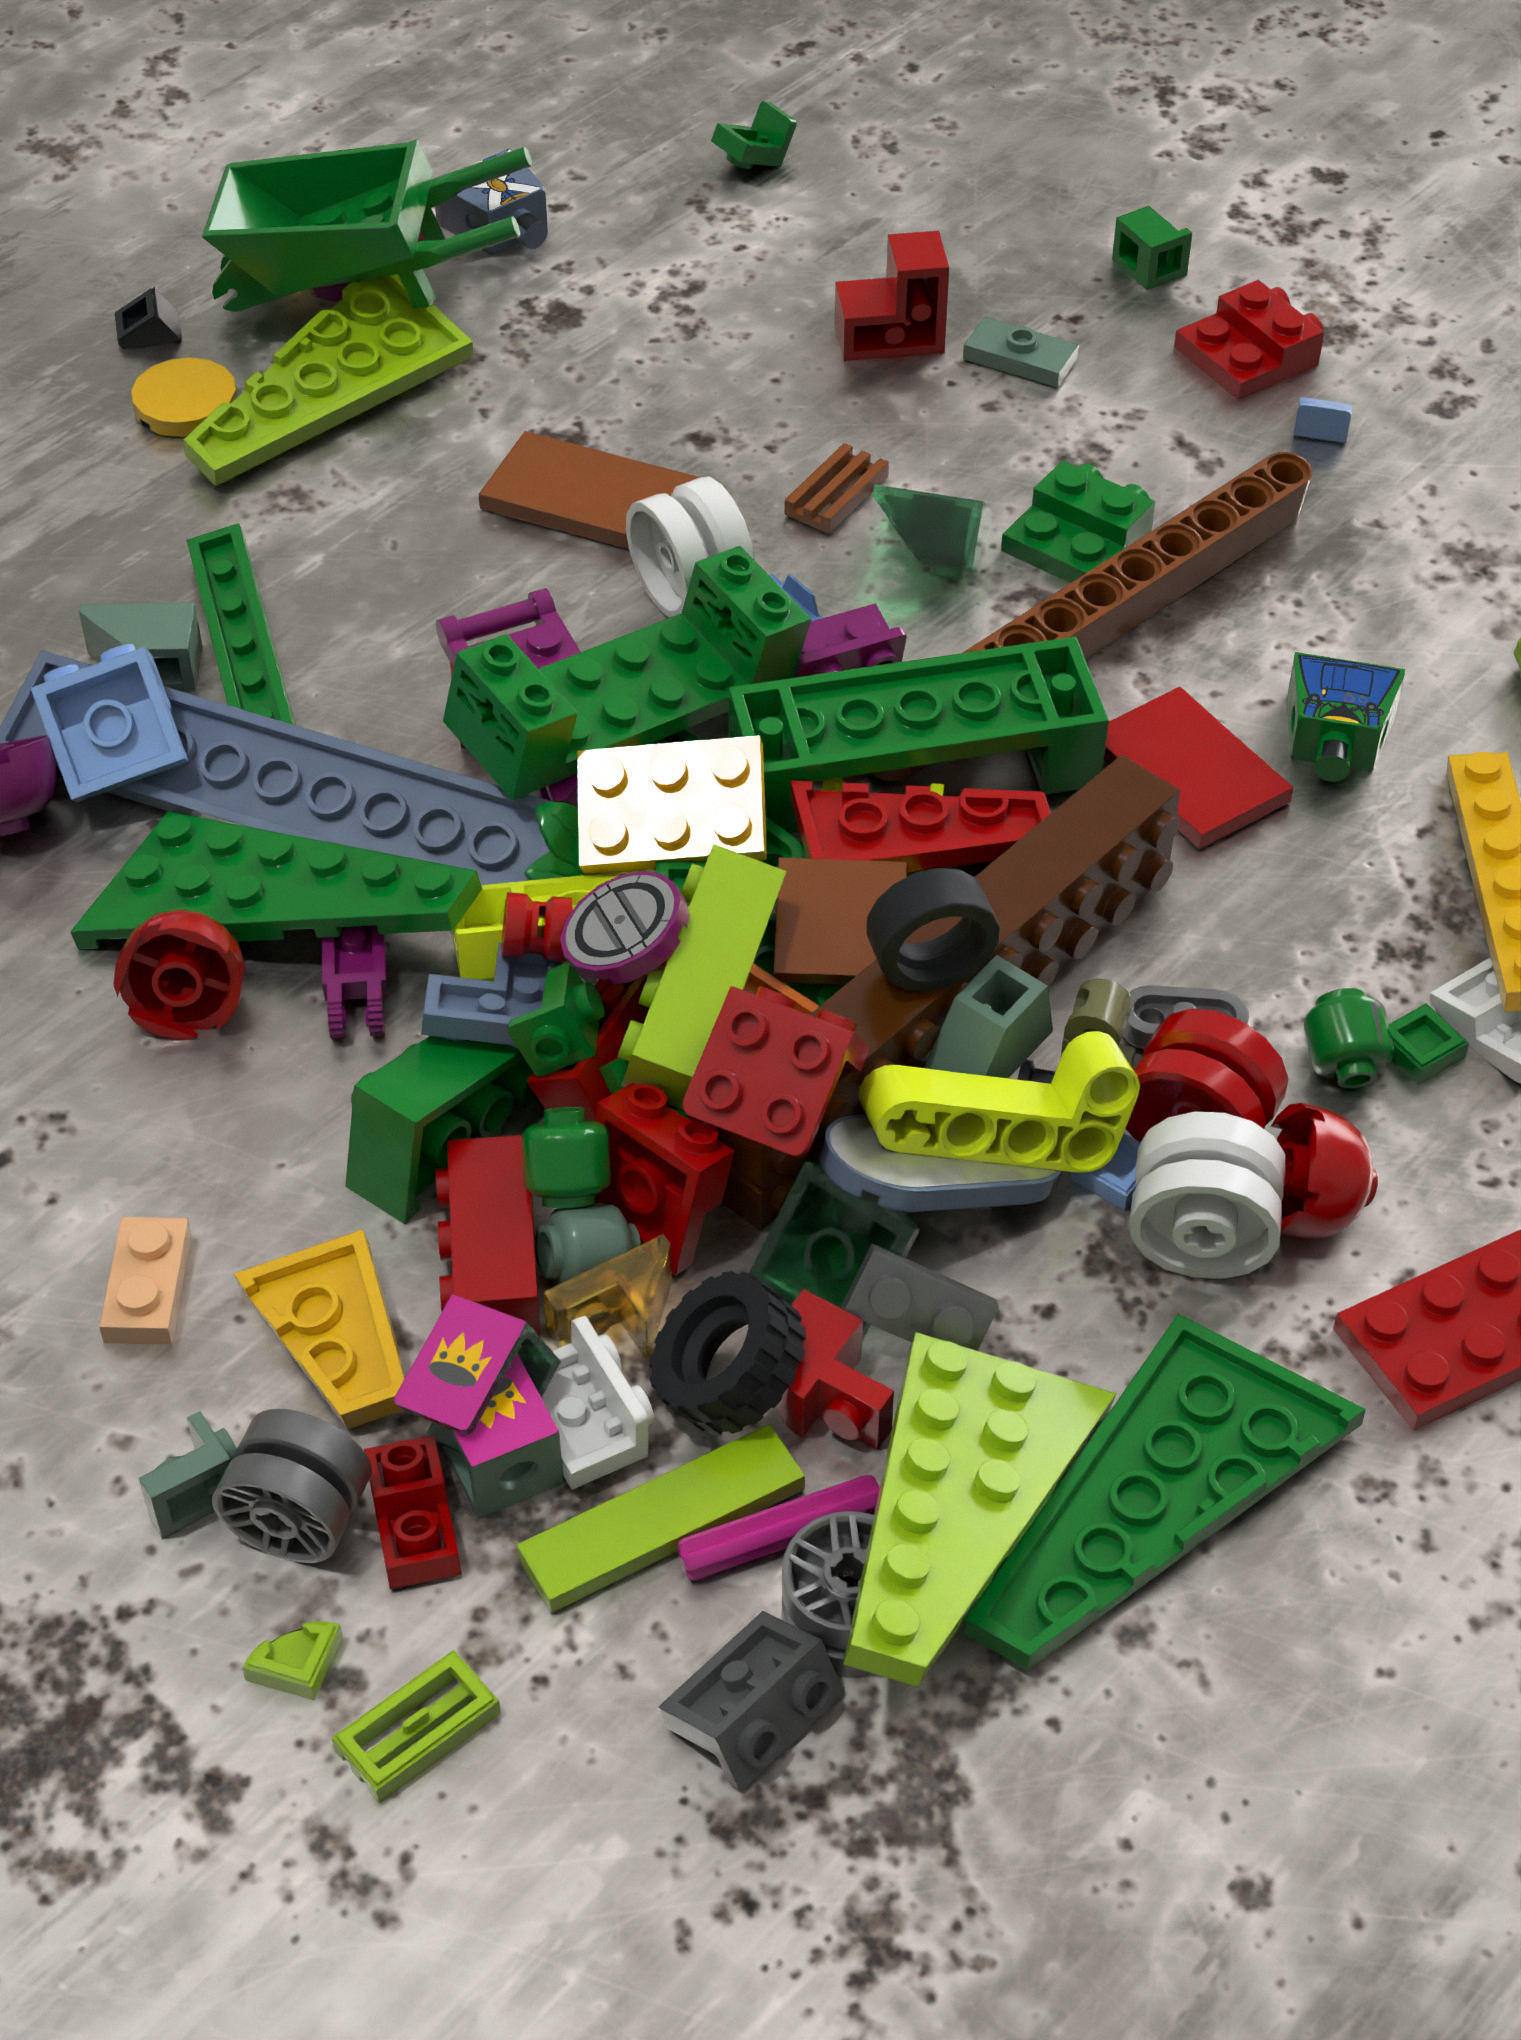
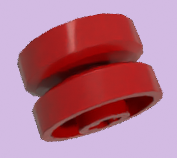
M1187 1009L1170 1014L1156 1028L1144 1049L1143 1058L1133 1067L1139 1079L1140 1089L1125 1129L1135 1140L1141 1143L1150 1128L1168 1117L1191 1112L1227 1113L1253 1121L1265 1129V1126L1273 1120L1286 1094L1289 1078L1282 1057L1266 1037L1245 1022L1218 1011Z

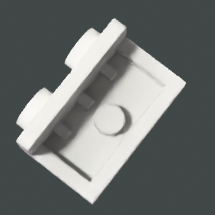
M585 1315L571 1321L572 1343L543 1354L561 1361L542 1396V1400L559 1430L563 1476L572 1490L648 1457V1427L654 1424V1413L647 1395L639 1385L630 1387L621 1373V1360L613 1341L607 1334L598 1336Z

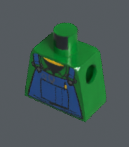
M1295 652L1286 699L1290 755L1296 760L1314 763V771L1317 776L1331 782L1345 779L1350 769L1362 771L1374 769L1396 718L1405 669Z

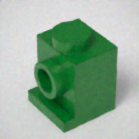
M1150 206L1143 207L1116 217L1112 260L1142 287L1149 290L1187 275L1192 232L1188 228L1178 231Z

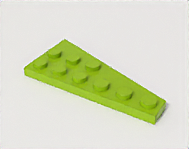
M398 274L365 279L359 283L356 281L350 282L342 290V299L330 310L318 312L273 355L274 363L262 374L256 371L244 382L245 390L232 403H222L183 439L185 456L217 486L472 358L473 341L433 304L430 307L414 308Z
M915 1332L907 1354L843 1665L918 1687L957 1632L962 1619L975 1600L982 1596L991 1583L998 1567L1005 1557H1009L1048 1501L1064 1472L1071 1463L1075 1462L1084 1449L1089 1436L1096 1426L1099 1427L1109 1413L1117 1393L1028 1367L1019 1362L1005 1360L966 1348L950 1341H943Z

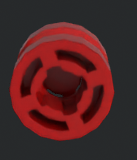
M507 892L503 916L501 957L522 958L526 953H538L546 961L567 962L563 954L560 938L565 920L572 912V898L552 896L546 902L532 901L527 894ZM539 918H543L541 938L537 937Z

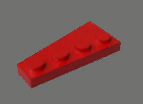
M791 780L790 798L807 858L907 862L906 873L994 861L1051 814L1045 793L1040 791L964 788L960 797L941 796L936 792L930 791L928 786H906L905 794L868 793L869 784L843 783V791L812 790L813 781Z

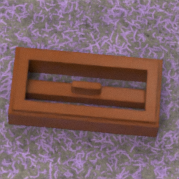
M843 443L785 499L784 514L830 534L888 478L889 462L880 458L873 464L871 463V454L861 451L857 456H854L853 446ZM857 475H862V476L844 493V488H845ZM829 503L832 504L822 515H818Z

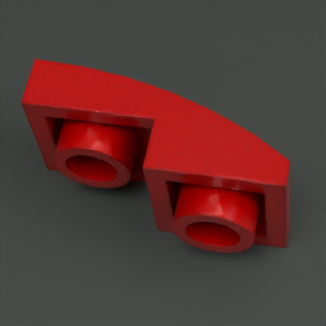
M434 1435L364 1449L372 1467L369 1481L389 1588L393 1589L461 1575L459 1552Z

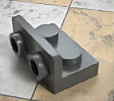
M762 1611L659 1705L658 1709L669 1730L716 1755L729 1784L739 1790H744L842 1697L843 1688L822 1639Z

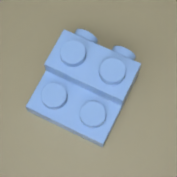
M133 644L114 647L100 655L102 662L80 670L78 665L56 668L43 676L45 683L31 687L71 800L75 803L189 762L170 712L172 707L154 658L144 646L135 649Z

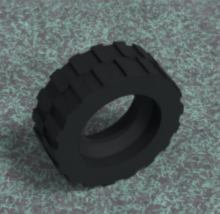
M733 1271L722 1272V1275L713 1278L711 1276L701 1282L699 1287L695 1290H690L682 1297L679 1305L675 1309L672 1308L665 1318L667 1321L662 1330L657 1333L654 1341L656 1344L653 1354H650L649 1366L652 1368L650 1382L651 1386L658 1391L656 1396L661 1402L703 1432L706 1430L712 1435L722 1436L723 1432L734 1434L743 1431V1427L749 1424H756L764 1418L763 1415L767 1411L775 1408L783 1399L782 1395L788 1386H792L797 1377L795 1373L799 1363L803 1361L805 1350L802 1349L803 1340L806 1339L805 1328L800 1323V1320H802L800 1313L791 1306V1303L750 1273L741 1271L740 1274H736ZM748 1325L745 1341L735 1359L723 1372L706 1381L709 1365L718 1348L732 1333Z

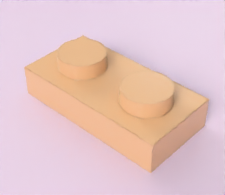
M121 1217L99 1325L103 1343L172 1344L192 1236L188 1218Z

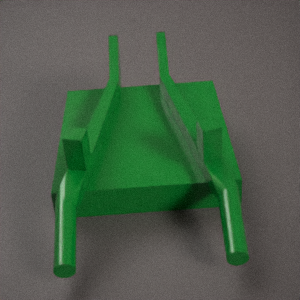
M418 139L406 143L227 164L202 234L204 240L224 254L220 266L221 273L213 284L212 294L214 300L227 294L228 290L235 289L237 293H234L224 303L223 309L237 312L307 289L398 274L413 307H430L436 295L423 269L520 237L518 223L514 216L445 239L431 208L449 200L465 189L531 167L532 159L526 147H522L433 179V171ZM420 231L425 241H418Z

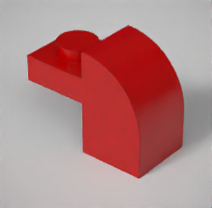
M803 1289L791 1306L798 1310L802 1317L800 1323L805 1328L806 1339L803 1340L802 1348L805 1350L802 1363H799L795 1374L797 1377L792 1386H788L782 1395L783 1399L774 1409L782 1422L802 1438L818 1418L825 1422L840 1437L848 1440L857 1439L878 1450L892 1431L894 1390L854 1370L861 1361L863 1319Z

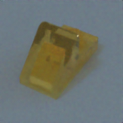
M664 1234L543 1292L546 1331L557 1348L572 1343L571 1321L585 1315L598 1336L603 1335L611 1326L620 1322L645 1358L650 1356L672 1285L671 1246Z

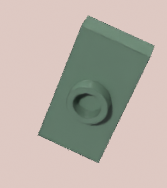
M984 317L964 343L963 359L1058 388L1078 359L1079 344L1035 332L1028 327H1018Z

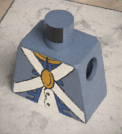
M510 148L506 149L479 162L505 154L513 150H511ZM528 168L465 189L435 207L439 226L454 235L514 216L520 229V237L482 249L486 253L496 254L518 243L523 244L528 249H536L543 244L548 234L546 192L541 182Z

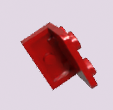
M730 986L684 1096L683 1109L694 1119L789 1156L802 1157L810 1150L843 1067L861 1073L870 1047L854 1032L857 1024L845 1017L822 1009L819 1010L817 1017L808 1015L794 1009L796 1001L765 987H758L755 995Z

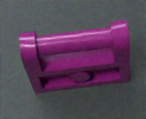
M546 588L530 592L527 600L457 620L452 615L436 620V630L440 644L453 667L456 652L480 644L476 643L468 646L467 641L535 622L536 626L507 635L538 669L581 652L558 615L553 598Z

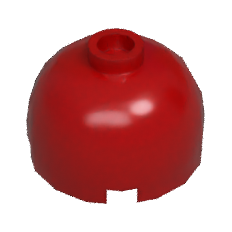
M182 909L155 914L134 929L118 955L113 985L117 997L120 991L123 1001L129 1007L128 1015L137 1025L157 1036L187 1040L197 1038L198 1034L194 1030H209L216 1025L217 1030L227 1024L241 999L245 963L238 942L220 922L200 912Z
M1304 1103L1289 1104L1276 1116L1270 1126L1282 1129L1277 1137V1142L1285 1152L1284 1197L1281 1201L1282 1222L1280 1236L1313 1240L1337 1235L1355 1221L1363 1208L1367 1207L1375 1197L1378 1176L1376 1170L1373 1169V1159L1364 1135L1343 1116L1325 1108Z

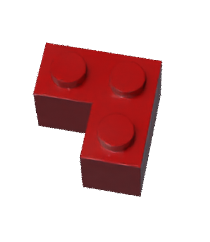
M939 231L888 234L886 278L835 282L834 324L843 361L945 353L949 264Z

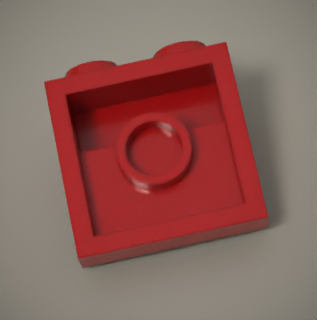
M1256 280L1218 296L1215 314L1177 329L1174 347L1237 400H1240L1318 366L1324 330L1320 319L1315 314L1307 313L1303 315L1291 306L1289 297L1282 288L1275 287L1270 289L1260 280Z
M631 1083L597 1103L594 1121L604 1124L610 1132L612 1181L606 1190L596 1194V1203H612L620 1209L627 1223L634 1224L638 1229L641 1252L676 1276L693 1265L704 1215L723 1201L735 1151L718 1140L719 1132L715 1126L694 1118H685L667 1106V1095L660 1088L651 1084Z

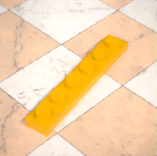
M1475 752L1472 754L1448 755L1446 774L1504 1012L1521 1011V800L1508 752Z

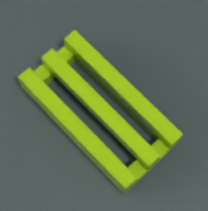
M452 1650L332 1737L333 1748L342 1760L346 1759L350 1763L354 1775L360 1782L364 1780L367 1783L370 1794L380 1803L501 1714L500 1703L455 1650ZM455 1679L460 1683L459 1686L430 1707H423L402 1723L401 1728L365 1753L361 1748Z

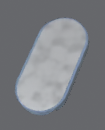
M866 1115L846 1116L832 1122L826 1130L819 1159L828 1177L845 1192L861 1198L862 1192L865 1190L880 1196L877 1205L900 1212L1031 1204L1046 1199L1051 1194L1061 1174L1059 1170L894 1152L886 1149L879 1143Z

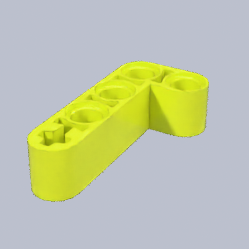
M1093 1031L1081 1034L1068 1043L1062 1053L1051 1084L901 1065H885L873 1070L864 1078L859 1087L858 1098L879 1143L886 1149L894 1152L1086 1173L1102 1168L1113 1158L1138 1098L1140 1083L1138 1076L1115 1040L1109 1034Z

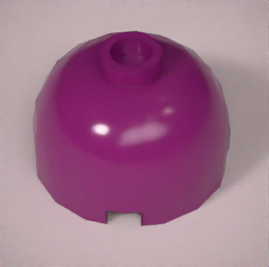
M46 736L24 738L0 744V836L29 829L28 817L45 809L54 796L58 779L56 758L50 740Z

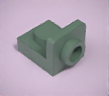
M201 1411L187 1417L195 1450L183 1456L169 1458L162 1462L155 1470L139 1477L149 1517L162 1539L215 1512L212 1505L213 1493L229 1463L235 1458L237 1448L225 1428L213 1432Z

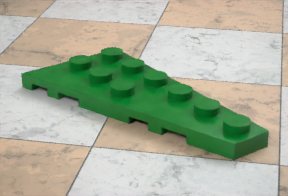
M168 811L70 933L78 949H98L101 939L127 938L128 940L134 929L153 915L181 909L200 912L220 922L237 942L285 939L287 930L314 929L317 938L338 937L343 927L375 925L379 934L453 931L481 892L482 886L477 870Z
M1177 1314L966 1617L964 1635L1026 1670L1031 1669L1360 1427L1366 1409Z

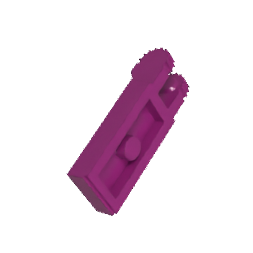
M375 925L343 927L338 937H322V987L324 999L327 1001L328 1027L331 1039L345 1038L348 1022L344 1000L367 998L365 1021L370 1036L385 1035L383 997H388L386 934H379Z

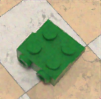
M1062 460L1033 488L1032 506L1002 534L1001 551L1071 583L1151 532L1156 501L1150 499L1147 492L1136 484H1128L1123 487L1104 479L1101 472L1091 464L1084 463L1075 466Z

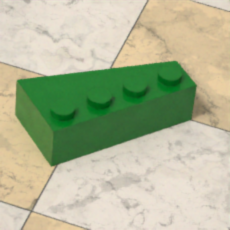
M429 1036L418 1044L410 1045L401 1055L375 1072L364 1075L354 1085L351 1095L352 1114L345 1187L398 1221L406 1224L421 1209L420 1202L416 1200V1197L431 1183L436 1184V1168L448 1167L447 1140L496 1137L502 1132V1126L507 1121L515 1103L526 1108L537 1098L527 1082L533 1071L518 1048L505 1044L471 1040L453 1041L444 1037Z

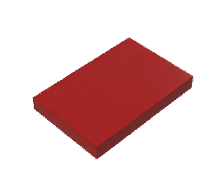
M1177 687L1109 721L1103 761L1110 765L1120 755H1123L1180 789L1177 818L1180 820L1178 830L1199 850L1291 802L1293 786L1181 687Z

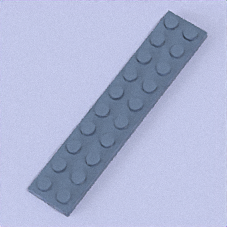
M41 650L0 725V744L36 736L48 737L31 687L45 683L43 676L56 668L78 665L80 670L91 666V664ZM165 686L164 688L172 707L170 712L189 762L107 791L108 793L170 812L477 870L481 885L529 881L524 873L526 869L538 858L550 852L539 829L535 809L541 804L551 803L552 801L528 794L512 801L503 789L495 784ZM56 760L58 777L63 779L58 762Z

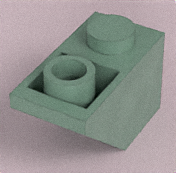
M195 602L80 604L79 615L88 655L100 663L102 662L100 655L114 647L133 644L135 649L144 646L154 658L163 686L182 692L196 691L202 640Z
M996 955L954 998L924 1068L1009 1078L1053 1032L1048 986Z

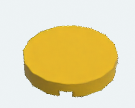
M191 357L167 360L150 367L137 377L131 389L136 419L140 423L142 421L148 423L150 430L155 433L180 438L187 437L222 403H232L237 398L234 376L224 366L208 359Z

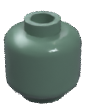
M603 1202L584 1207L558 1208L550 1214L546 1225H541L537 1230L535 1239L536 1261L541 1275L545 1279H551L554 1286L563 1293L575 1294L612 1290L624 1284L629 1276L631 1264L638 1263L641 1255L640 1235L637 1227L634 1224H628L622 1211L612 1203Z

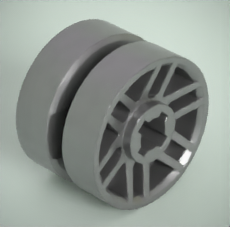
M265 1410L255 1415L237 1447L235 1458L229 1463L213 1493L212 1505L222 1523L251 1546L272 1556L301 1563L321 1562L333 1555L348 1525L350 1513L355 1510L371 1477V1463L363 1449L350 1436L332 1424L295 1410Z
M854 1511L831 1513L809 1522L790 1541L782 1564V1620L822 1639L837 1676L846 1678L873 1674L843 1665L874 1515Z

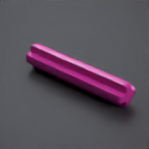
M863 1475L682 1538L677 1543L678 1558L682 1569L688 1579L698 1580L786 1549L792 1538L801 1528L821 1516L844 1511L874 1515L880 1489L879 1485L872 1475Z

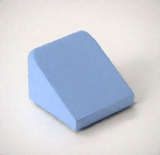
M1301 397L1297 410L1294 435L1346 443L1353 404Z

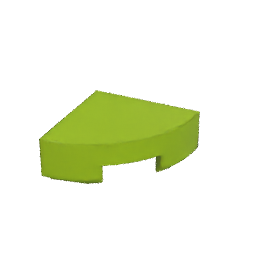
M311 1621L303 1623L302 1629L286 1633L271 1642L266 1639L251 1652L242 1666L245 1681L315 1700L343 1638L341 1625L326 1621Z

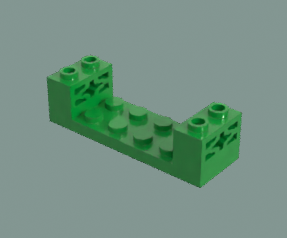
M737 546L695 562L681 614L538 669L507 634L456 652L443 722L513 801L578 774L577 751L651 744L728 712L729 687L793 678L812 619L741 546Z
M1076 636L729 687V738L760 735L764 755L766 817L789 834L800 832L790 798L791 780L814 782L1026 749L1041 791L1045 794L1081 789L1098 775L1103 767L1109 718Z

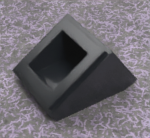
M155 287L150 288L115 312L118 345L122 349L168 344L182 339L178 311Z

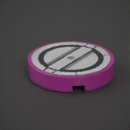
M639 871L621 874L606 881L582 898L565 920L560 938L564 957L581 978L586 982L598 984L596 979L608 978L613 985L628 983L651 973L671 957L680 944L677 934L681 930L682 924L686 928L688 927L690 918L686 900L677 885L660 873Z

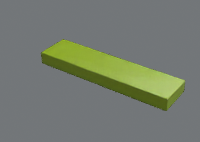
M769 1423L516 1544L517 1556L550 1613H553L678 1552L677 1543L682 1538L760 1512L805 1490V1475Z

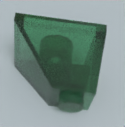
M874 484L872 496L917 560L924 565L931 566L929 575L962 580L964 571L978 573L994 516L993 511L984 501Z
M805 1162L749 1273L759 1278L791 1304L805 1289L843 1309L842 1303L871 1244L906 1258L920 1229L906 1212L893 1211L883 1208L884 1206L877 1205L880 1196L863 1190L861 1198L853 1196L838 1187L828 1177L820 1162ZM864 1321L862 1341L871 1326V1324Z

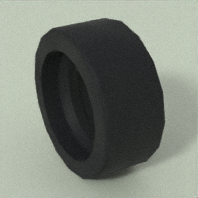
M936 868L908 876L886 890L875 901L867 916L866 935L881 970L890 983L905 990L928 992L950 987L972 976L986 964L999 944L1000 925L977 878L958 869ZM951 916L962 917L947 933L933 940L916 944L904 943L918 928L934 920Z

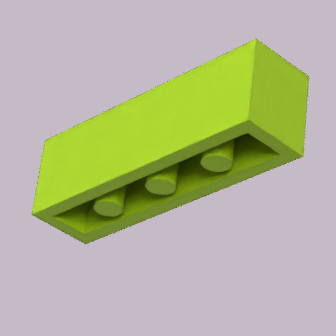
M716 844L712 846L705 867L692 863L681 891L686 903L690 904L688 908L690 914L688 927L686 928L682 924V928L677 934L680 944L672 956L669 957L665 970L656 968L648 975L638 1004L650 1009L644 1024L634 1020L630 1021L617 1058L629 1062L621 1085L622 1087H626L631 1083L654 1085L665 1092L667 1104L683 1109L684 1096L730 986L742 990L744 988L787 871Z

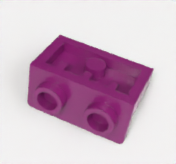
M876 603L811 621L793 678L902 662L907 636L901 626L889 629Z

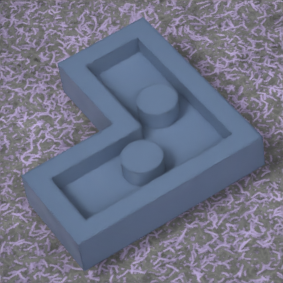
M498 943L494 981L429 974L421 1035L444 1037L453 1041L471 1040L505 1044L517 1048L507 1032L509 1021L541 1008L547 971L560 966L562 962L546 961L538 953H526L522 958L501 957V943Z

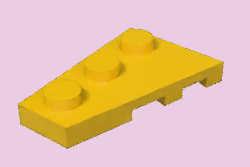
M363 1229L234 1273L242 1291L347 1430L407 1409L394 1402V1397L403 1383L406 1374L370 1243Z

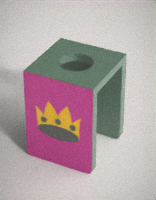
M513 1346L470 1426L466 1430H460L448 1425L462 1453L442 1446L478 1519L564 1484L559 1430ZM432 1419L433 1430L435 1431L440 1421Z

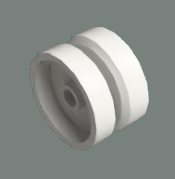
M710 476L700 477L676 486L671 496L666 493L655 494L634 502L627 511L626 534L636 572L648 596L657 608L669 618L682 613L695 562L737 546H741L755 560L753 544L745 520L734 499L721 483Z
M1191 1112L1168 1117L1147 1131L1138 1146L1135 1170L1136 1189L1132 1195L1130 1212L1131 1239L1142 1255L1165 1270L1192 1278L1224 1279L1249 1274L1267 1264L1280 1247L1281 1201L1284 1197L1285 1152L1275 1137L1253 1121L1218 1112Z

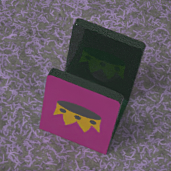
M452 1294L396 1393L394 1402L400 1409L432 1421L427 1435H434L437 1444L462 1453L450 1429L465 1435H470L474 1432L516 1353H518L541 1398L561 1361L526 1321Z

